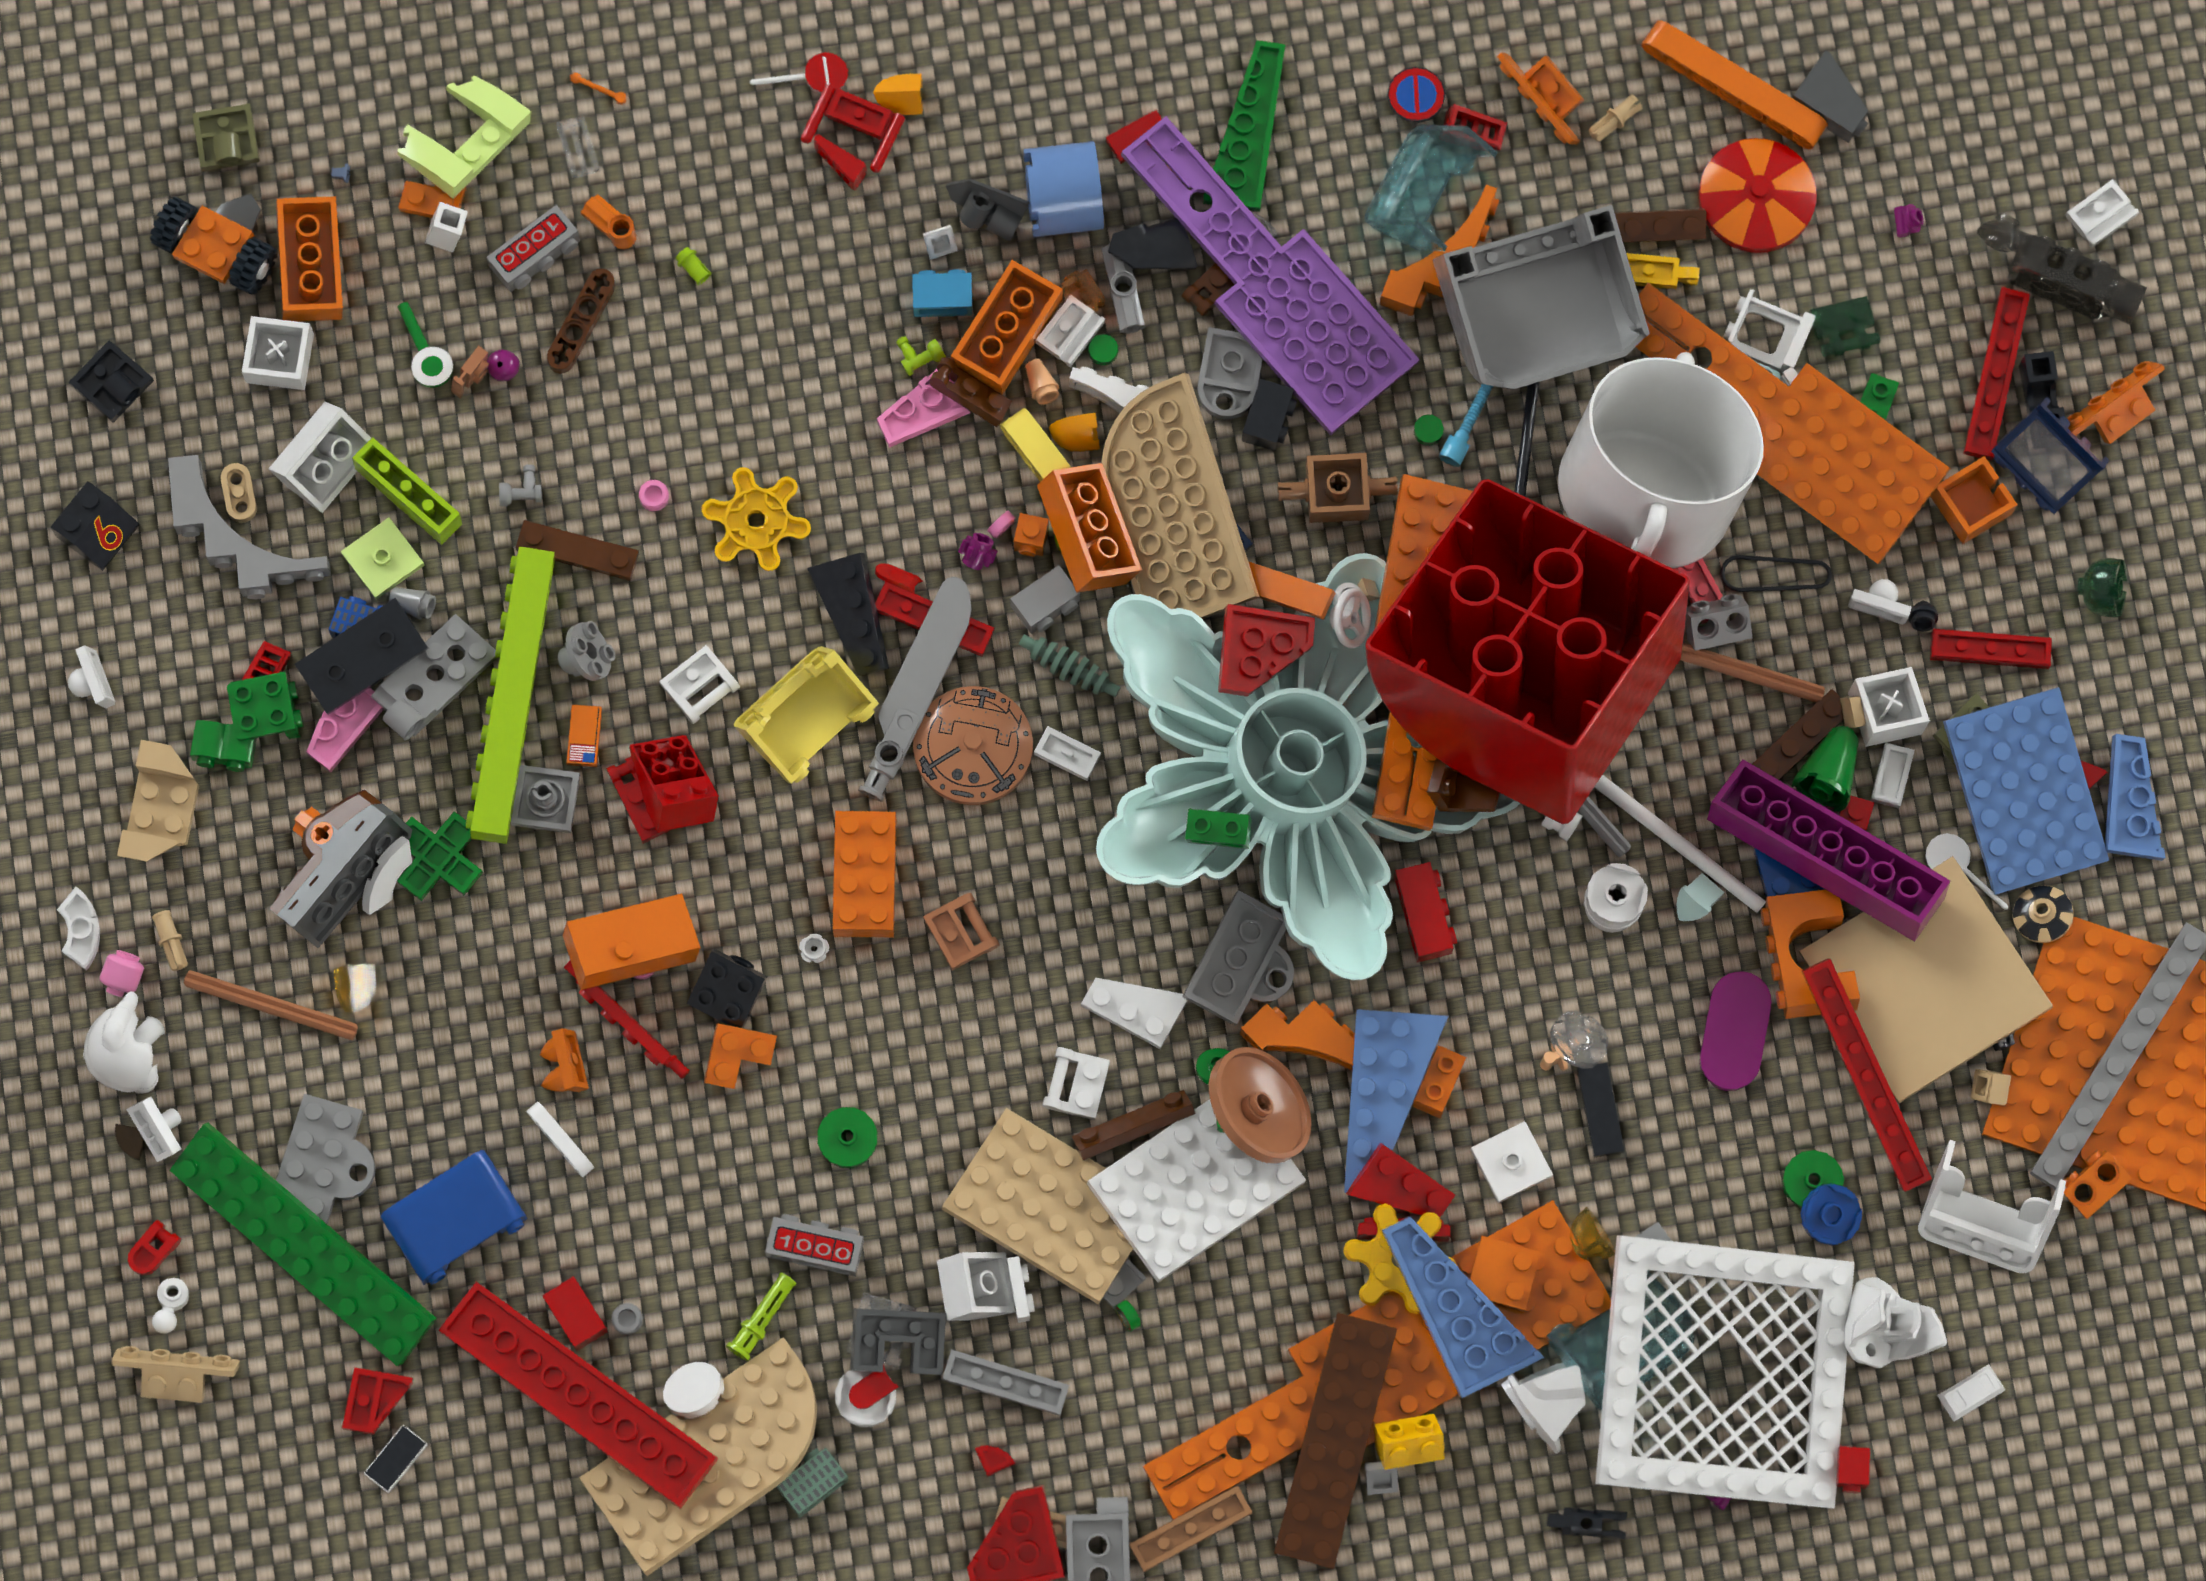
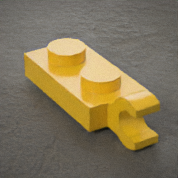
M1626 253L1636 286L1645 287L1647 283H1650L1655 288L1677 290L1678 281L1687 285H1698L1700 268L1679 266L1680 258Z

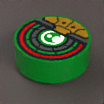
M1123 1300L1115 1305V1311L1128 1331L1131 1332L1140 1327L1141 1320L1129 1301Z

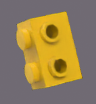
M1434 1414L1374 1424L1375 1448L1384 1470L1445 1459L1443 1432Z

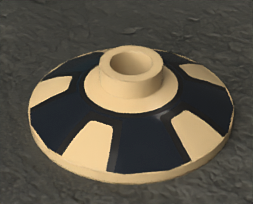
M2041 885L2026 890L2018 897L2013 907V921L2016 929L2023 937L2033 942L2048 943L2055 941L2065 935L2073 922L2074 911L2070 899L2064 892L2052 886ZM2044 906L2048 908L2044 914L2037 912L2039 907Z

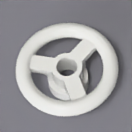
M1356 588L1344 591L1340 595L1336 606L1330 612V624L1335 629L1338 640L1345 647L1356 648L1365 641L1371 625L1369 601L1366 595ZM1359 603L1362 609V624L1359 621ZM1351 629L1357 636L1354 639H1349L1344 630Z

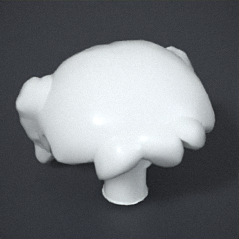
M131 991L124 996L116 1007L106 1010L94 1021L85 1039L83 1056L89 1072L106 1087L121 1092L141 1094L152 1091L158 1082L157 1064L152 1066L153 1052L151 1045L161 1035L165 1034L162 1023L157 1018L147 1016L146 1020L136 1029L138 1018L135 1008L138 1003V996L135 992Z

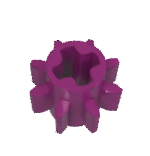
M974 533L972 537L967 535L958 550L959 553L964 554L962 562L967 567L975 570H981L983 566L988 568L990 563H993L998 551L992 549L993 540L982 533Z

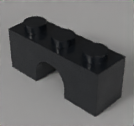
M2054 351L2024 354L2019 364L2027 415L2047 397L2051 401L2047 408L2058 419L2061 416H2065L2064 407H2059L2057 402L2056 383L2058 381ZM2038 419L2029 425L2033 449L2063 446Z

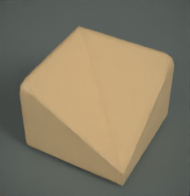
M1976 1069L1971 1099L1989 1104L2006 1105L2011 1075Z

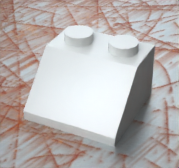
M961 1252L937 1260L947 1321H969L1015 1312L1006 1252Z

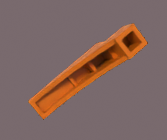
M1489 185L1485 186L1477 205L1468 219L1441 247L1424 259L1399 271L1391 269L1381 294L1379 305L1413 317L1416 308L1422 309L1427 292L1444 298L1433 259L1442 254L1472 246V248L1477 247L1479 241L1485 242L1490 228L1489 225H1486L1489 215H1495L1500 201L1495 198L1497 188Z
M1313 1000L1289 1024L1285 1022L1288 1018L1278 1007L1275 1006L1272 1009L1266 1004L1241 1028L1240 1035L1253 1048L1265 1052H1292L1314 1056L1338 1064L1350 1071L1353 1070L1355 1033L1345 1024L1340 1026L1333 1019L1335 1016L1333 1011L1324 1003L1319 1005Z

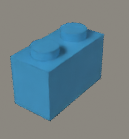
M954 269L948 271V273L923 270L918 274H912L914 317L973 316L971 273H966L961 269Z

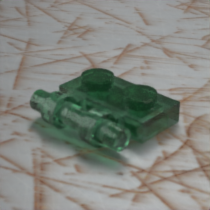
M1867 296L1810 309L1809 313L1816 316L1813 322L1816 339L1829 338V344L1820 346L1823 357L1829 355L1838 357L1844 355L1846 351L1854 349L1863 351L1870 349L1871 345L1880 344L1878 332L1871 334L1865 332V329L1874 327L1875 324ZM1854 332V338L1841 340L1839 336L1841 334Z

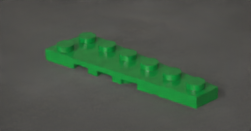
M1256 40L1237 101L1229 119L1215 165L1213 166V170L1250 211L1260 212L1286 45ZM1204 193L1203 204L1212 205L1211 197Z

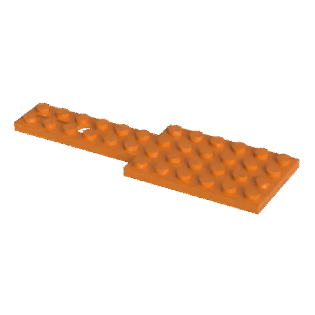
M1647 283L1640 292L1639 299L1645 319L1648 321L1647 326L1650 334L1635 347L1649 358L1676 359L1683 352L1691 354L1698 347L1707 348L1711 352L1712 362L1706 369L1721 377L1736 389L1747 401L1759 422L1764 450L1757 475L1874 562L1880 564L1951 468L1810 364L1806 363L1790 386H1788L1661 291Z
M1403 474L1400 481L1375 628L1471 495L1472 490ZM1390 712L1372 818L1430 831L1433 828L1436 806L1427 790L1436 757L1423 747H1413L1410 740L1406 738L1407 732Z

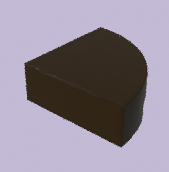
M116 1124L115 1136L119 1146L128 1156L140 1161L145 1140L136 1127Z

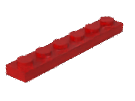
M2005 287L2000 289L1963 450L1964 455L1977 458L1985 456L1989 461H1992L1994 457L1991 451L1997 444L2030 293Z

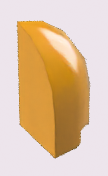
M922 74L895 75L882 80L876 85L873 91L876 101L882 107L891 110L892 113L901 115H922L923 102L921 99V88H923Z
M1096 412L1066 417L1057 420L1049 427L1053 440L1064 449L1074 452L1100 449Z

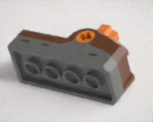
M365 789L345 798L323 814L311 806L308 810H301L294 819L295 825L292 830L302 837L303 853L309 861L303 868L297 871L294 879L278 894L269 909L316 948L323 944L363 896L367 878L372 879V874L379 865L377 860L382 853L401 836L407 840L411 838L412 829Z

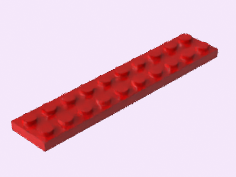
M475 1282L438 1330L446 1338L680 1509L718 1461L717 1456L478 1282Z

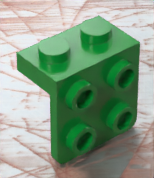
M285 671L230 682L227 685L233 727L238 740L244 741L283 732L288 739L301 737L299 728L304 727L301 710H296L294 699L299 698L296 682L291 681Z

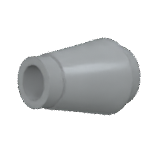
M394 587L389 597V601L396 598L405 612L419 620L423 618L429 619L436 606V597L431 595L429 591Z

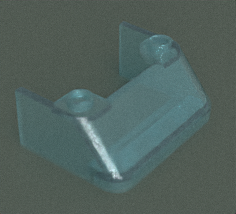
M1416 126L1406 136L1364 216L1365 222L1373 229L1416 250L1445 251L1447 245L1435 236V227L1427 221L1451 176L1467 174L1473 168L1476 157H1495L1498 152L1468 126Z

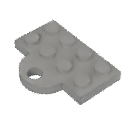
M1238 890L1182 997L1234 1026L1238 1024L1249 1001L1269 1003L1282 997L1291 987L1294 978L1292 960L1287 952L1278 946L1286 930L1283 914ZM1275 971L1282 974L1284 978L1282 987L1276 988L1270 984L1269 975L1271 972Z
M304 1094L276 1181L328 1224L335 1200H351L364 1194L373 1183L376 1167L374 1158L368 1148L355 1140L364 1113L363 1110ZM362 1165L367 1168V1176L362 1181H354L350 1176L351 1170L355 1166Z

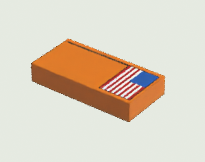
M572 705L567 765L597 767L602 720L601 706Z

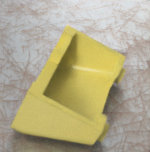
M821 646L806 655L741 714L733 725L783 779L792 784L793 782L801 781L808 775L809 770L807 768L810 765L808 760L848 723L857 721L863 723L875 713L874 708L879 703L835 650Z

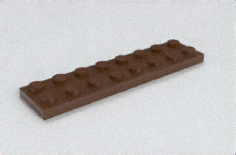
M1337 1312L1274 1553L1334 1569L1397 1328Z

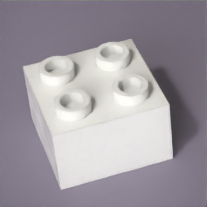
M251 316L242 367V374L246 383L305 390L314 337L310 323Z
M1912 667L1857 678L1848 692L1849 696L1861 697L1866 724L1859 728L1866 747L1922 735L1930 721Z

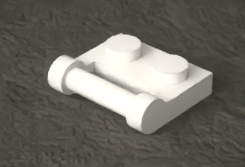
M707 645L659 681L660 685L692 724L700 720V715L729 692L734 693L740 688L735 678ZM719 676L723 680L722 684L695 705L691 706L687 701Z
M1057 1047L1055 1053L1057 1062L1048 1097H1044L1042 1106L1050 1110L1096 1120L1110 1060ZM1072 1062L1078 1065L1069 1100L1065 1102L1059 1099L1068 1064Z

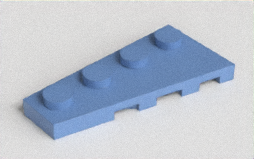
M2122 734L2112 736L2105 847L2107 853L2162 861L2166 857L2164 848L2161 847L2159 836L2161 828L2159 821H2157L2154 807L2156 799L2155 793L2152 792L2149 778L2151 770L2146 741L2142 737Z

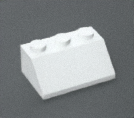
M324 402L269 467V470L287 488L323 513L357 472L354 468L352 457L371 437L342 408Z

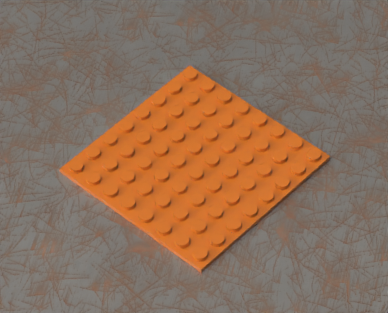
M2073 917L2072 925L2065 935L2055 941L2043 943L2033 976L2053 1004V1008L2014 1032L2015 1044L2009 1048L2002 1069L2003 1074L2011 1075L2006 1105L1991 1104L1982 1135L2041 1155L2169 949L2077 917ZM2199 959L2072 1166L2084 1169L2087 1166L2084 1161L2097 1150L2100 1153L2107 1150L2133 1178L2127 1185L2206 1211V961ZM2102 1164L2098 1168V1175L2109 1179L2113 1176L2114 1170L2110 1164Z

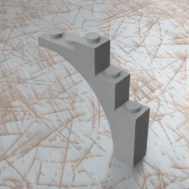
M199 456L168 458L173 526L177 534H182L183 537H196L200 535V532H204L206 558L210 566L228 568L233 565L232 563H237L239 590L243 597L261 599L265 597V594H272V582H276L279 585L292 584L296 579L316 582L323 580L325 576H331L330 563L327 556L305 559L283 557L265 551L242 538L227 525L212 505L205 487L202 463Z

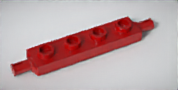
M570 960L564 966V969H566L576 979V983L578 984ZM600 986L583 989L578 992L590 1004L596 1001L603 1008L600 1014L612 1025L618 1022L625 1029L622 1034L633 1045L639 1042L647 1050L644 1052V1055L654 1065L657 1066L661 1063L667 1068L669 1067L680 1079H683L689 1073L690 1069L682 1064L676 1055H672Z

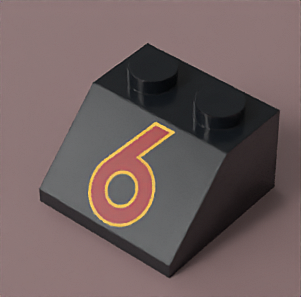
M87 481L52 524L51 529L58 539L103 571L140 524L111 497Z

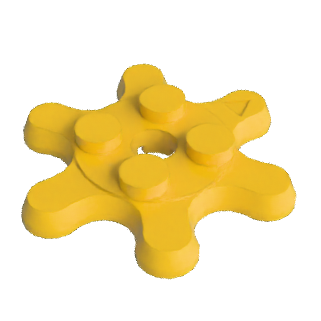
M741 467L736 469L732 476V481L736 488L734 497L725 502L716 499L707 500L703 503L702 514L707 520L722 523L726 529L725 537L717 543L714 550L716 557L720 561H731L740 551L751 550L757 555L758 563L763 570L773 571L780 565V556L777 552L778 542L784 537L806 538L811 532V525L807 519L794 517L787 510L788 501L798 490L795 479L787 476L782 477L773 487L763 489L756 484L753 472L749 468ZM755 513L763 515L765 518L764 525L759 527L750 526L748 523L749 517Z
M1381 1204L1375 1208L1373 1218L1378 1228L1376 1236L1367 1242L1358 1239L1349 1240L1343 1248V1253L1349 1261L1361 1262L1369 1269V1279L1359 1290L1360 1300L1364 1304L1375 1305L1385 1293L1396 1292L1402 1296L1405 1308L1410 1313L1419 1314L1420 1311L1400 1269L1392 1263L1393 1254L1381 1231L1399 1222L1396 1217V1211L1388 1204ZM1428 1212L1420 1217L1417 1224L1432 1239L1441 1228V1219L1437 1214ZM1447 1256L1456 1264L1455 1260L1452 1257Z

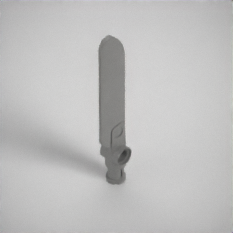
M950 577L942 583L879 711L878 718L884 737L876 746L875 755L869 765L871 771L864 785H860L858 789L859 792L876 801H883L884 796L882 794L889 780L894 779L897 771L902 767L904 757L968 628L972 611L970 592L966 582L960 578ZM892 749L898 753L896 759L891 762L882 759V754L886 750Z

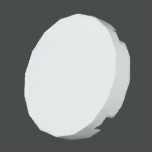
M693 1362L684 1365L673 1372L666 1381L663 1390L664 1402L676 1416H684L685 1419L703 1416L714 1409L719 1403L717 1399L720 1397V1394L723 1395L724 1381L717 1369L706 1362Z
M850 1370L839 1379L835 1390L836 1406L841 1416L849 1423L859 1427H874L884 1422L893 1412L896 1404V1390L867 1409L855 1408L849 1400V1391L854 1384L868 1376L872 1371Z

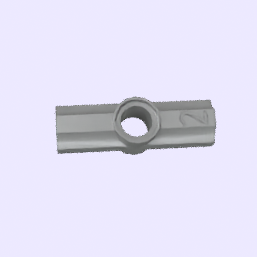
M1108 244L1102 247L1101 251L1120 333H1135L1145 328L1136 288V279L1133 275L1132 267L1108 253L1110 246ZM1125 283L1131 289L1127 292H1119L1115 287Z

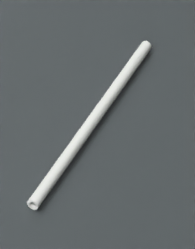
M1604 775L1601 776L1595 785L1597 790L1753 911L1758 913L1766 903L1764 899Z

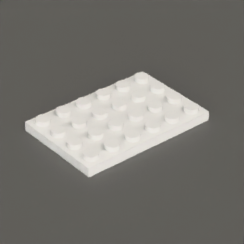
M1210 1099L1194 1109L1196 1114L1176 1121L1087 1182L1088 1187L1157 1282L1166 1278L1306 1182V1179L1291 1159L1275 1164L1261 1162L1241 1151L1225 1133L1218 1132L1216 1116Z

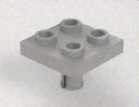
M520 765L511 825L571 833L580 773Z

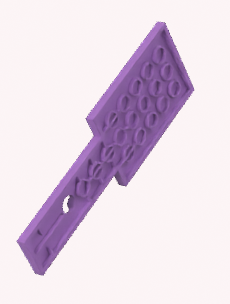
M1167 116L1121 152V156L1235 284L1215 300V306L1287 387L1294 389V395L1330 436L1419 363V358L1304 229L1281 246ZM1195 192L1207 193L1212 199L1211 208L1205 212L1195 211L1190 205V196Z

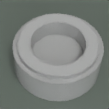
M624 1303L617 1306L613 1311L612 1324L619 1333L632 1335L641 1328L643 1316L636 1305Z

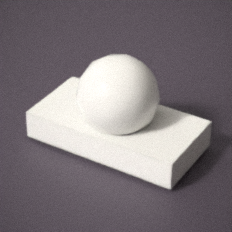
M1881 579L1874 582L1869 589V593L1854 589L1848 604L1849 608L1902 625L1906 623L1912 608L1911 606L1896 602L1899 592L1895 583L1889 579Z
M85 645L75 649L82 668L74 670L68 678V688L72 694L77 697H87L92 694L95 704L104 708L115 705V699L97 651Z

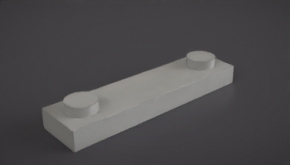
M952 1349L942 1378L943 1381L1059 1416H1061L1069 1389L1068 1384Z

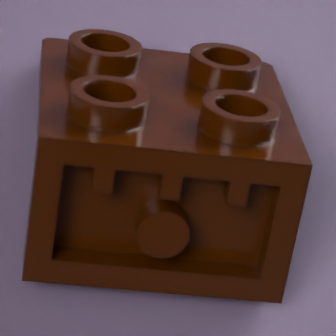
M1436 758L1427 793L1439 812H1494L1496 810L1499 792L1463 775Z

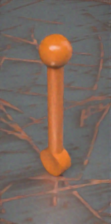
M577 72L572 73L570 76L572 83H581L614 98L617 104L622 105L627 100L624 92L615 93L582 78Z

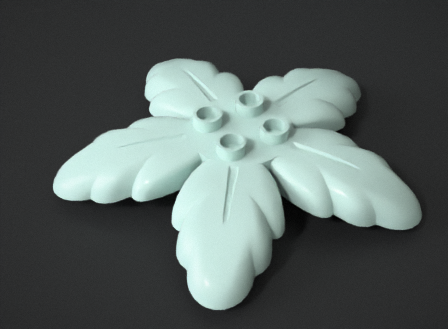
M1354 554L1340 561L1331 570L1326 581L1315 584L1335 591L1343 583L1358 585L1360 580L1365 578L1375 581L1380 595L1386 562L1372 554ZM1130 594L1121 597L1109 610L1107 630L1112 647L1124 667L1123 679L1127 690L1137 701L1149 709L1150 725L1164 741L1195 756L1164 762L1150 768L1146 774V785L1125 794L1117 806V816L1110 820L1101 830L1097 838V858L1106 873L1117 881L1131 885L1159 883L1169 888H1180L1202 874L1212 880H1221L1231 874L1243 862L1256 843L1263 844L1259 865L1261 891L1265 900L1270 905L1282 909L1285 927L1289 936L1299 945L1309 948L1318 961L1333 974L1346 979L1363 980L1377 973L1385 962L1387 955L1385 931L1391 925L1393 917L1391 903L1383 888L1390 881V868L1382 852L1367 831L1394 841L1416 842L1426 838L1431 834V831L1444 834H1459L1476 825L1479 820L1505 814L1515 809L1520 803L1500 793L1494 812H1439L1436 807L1433 828L1430 831L1372 818L1388 720L1371 725L1366 722L1369 715L1383 700L1377 692L1368 669L1365 644L1374 631L1380 599L1369 601L1371 608L1370 630L1365 641L1356 648H1348L1341 644L1336 636L1335 629L1330 624V612L1334 607L1333 601L1324 620L1296 611L1295 615L1315 618L1313 647L1248 697L1218 692L1223 631L1214 634L1203 619L1194 612L1183 608L1170 609L1161 601L1142 594ZM1360 607L1358 613L1359 621L1362 624V609ZM1351 629L1344 630L1349 639H1354L1357 636ZM1406 733V738L1410 740L1413 747L1422 748L1419 743ZM1188 809L1250 815L1252 824L1249 849L1188 843L1185 839Z

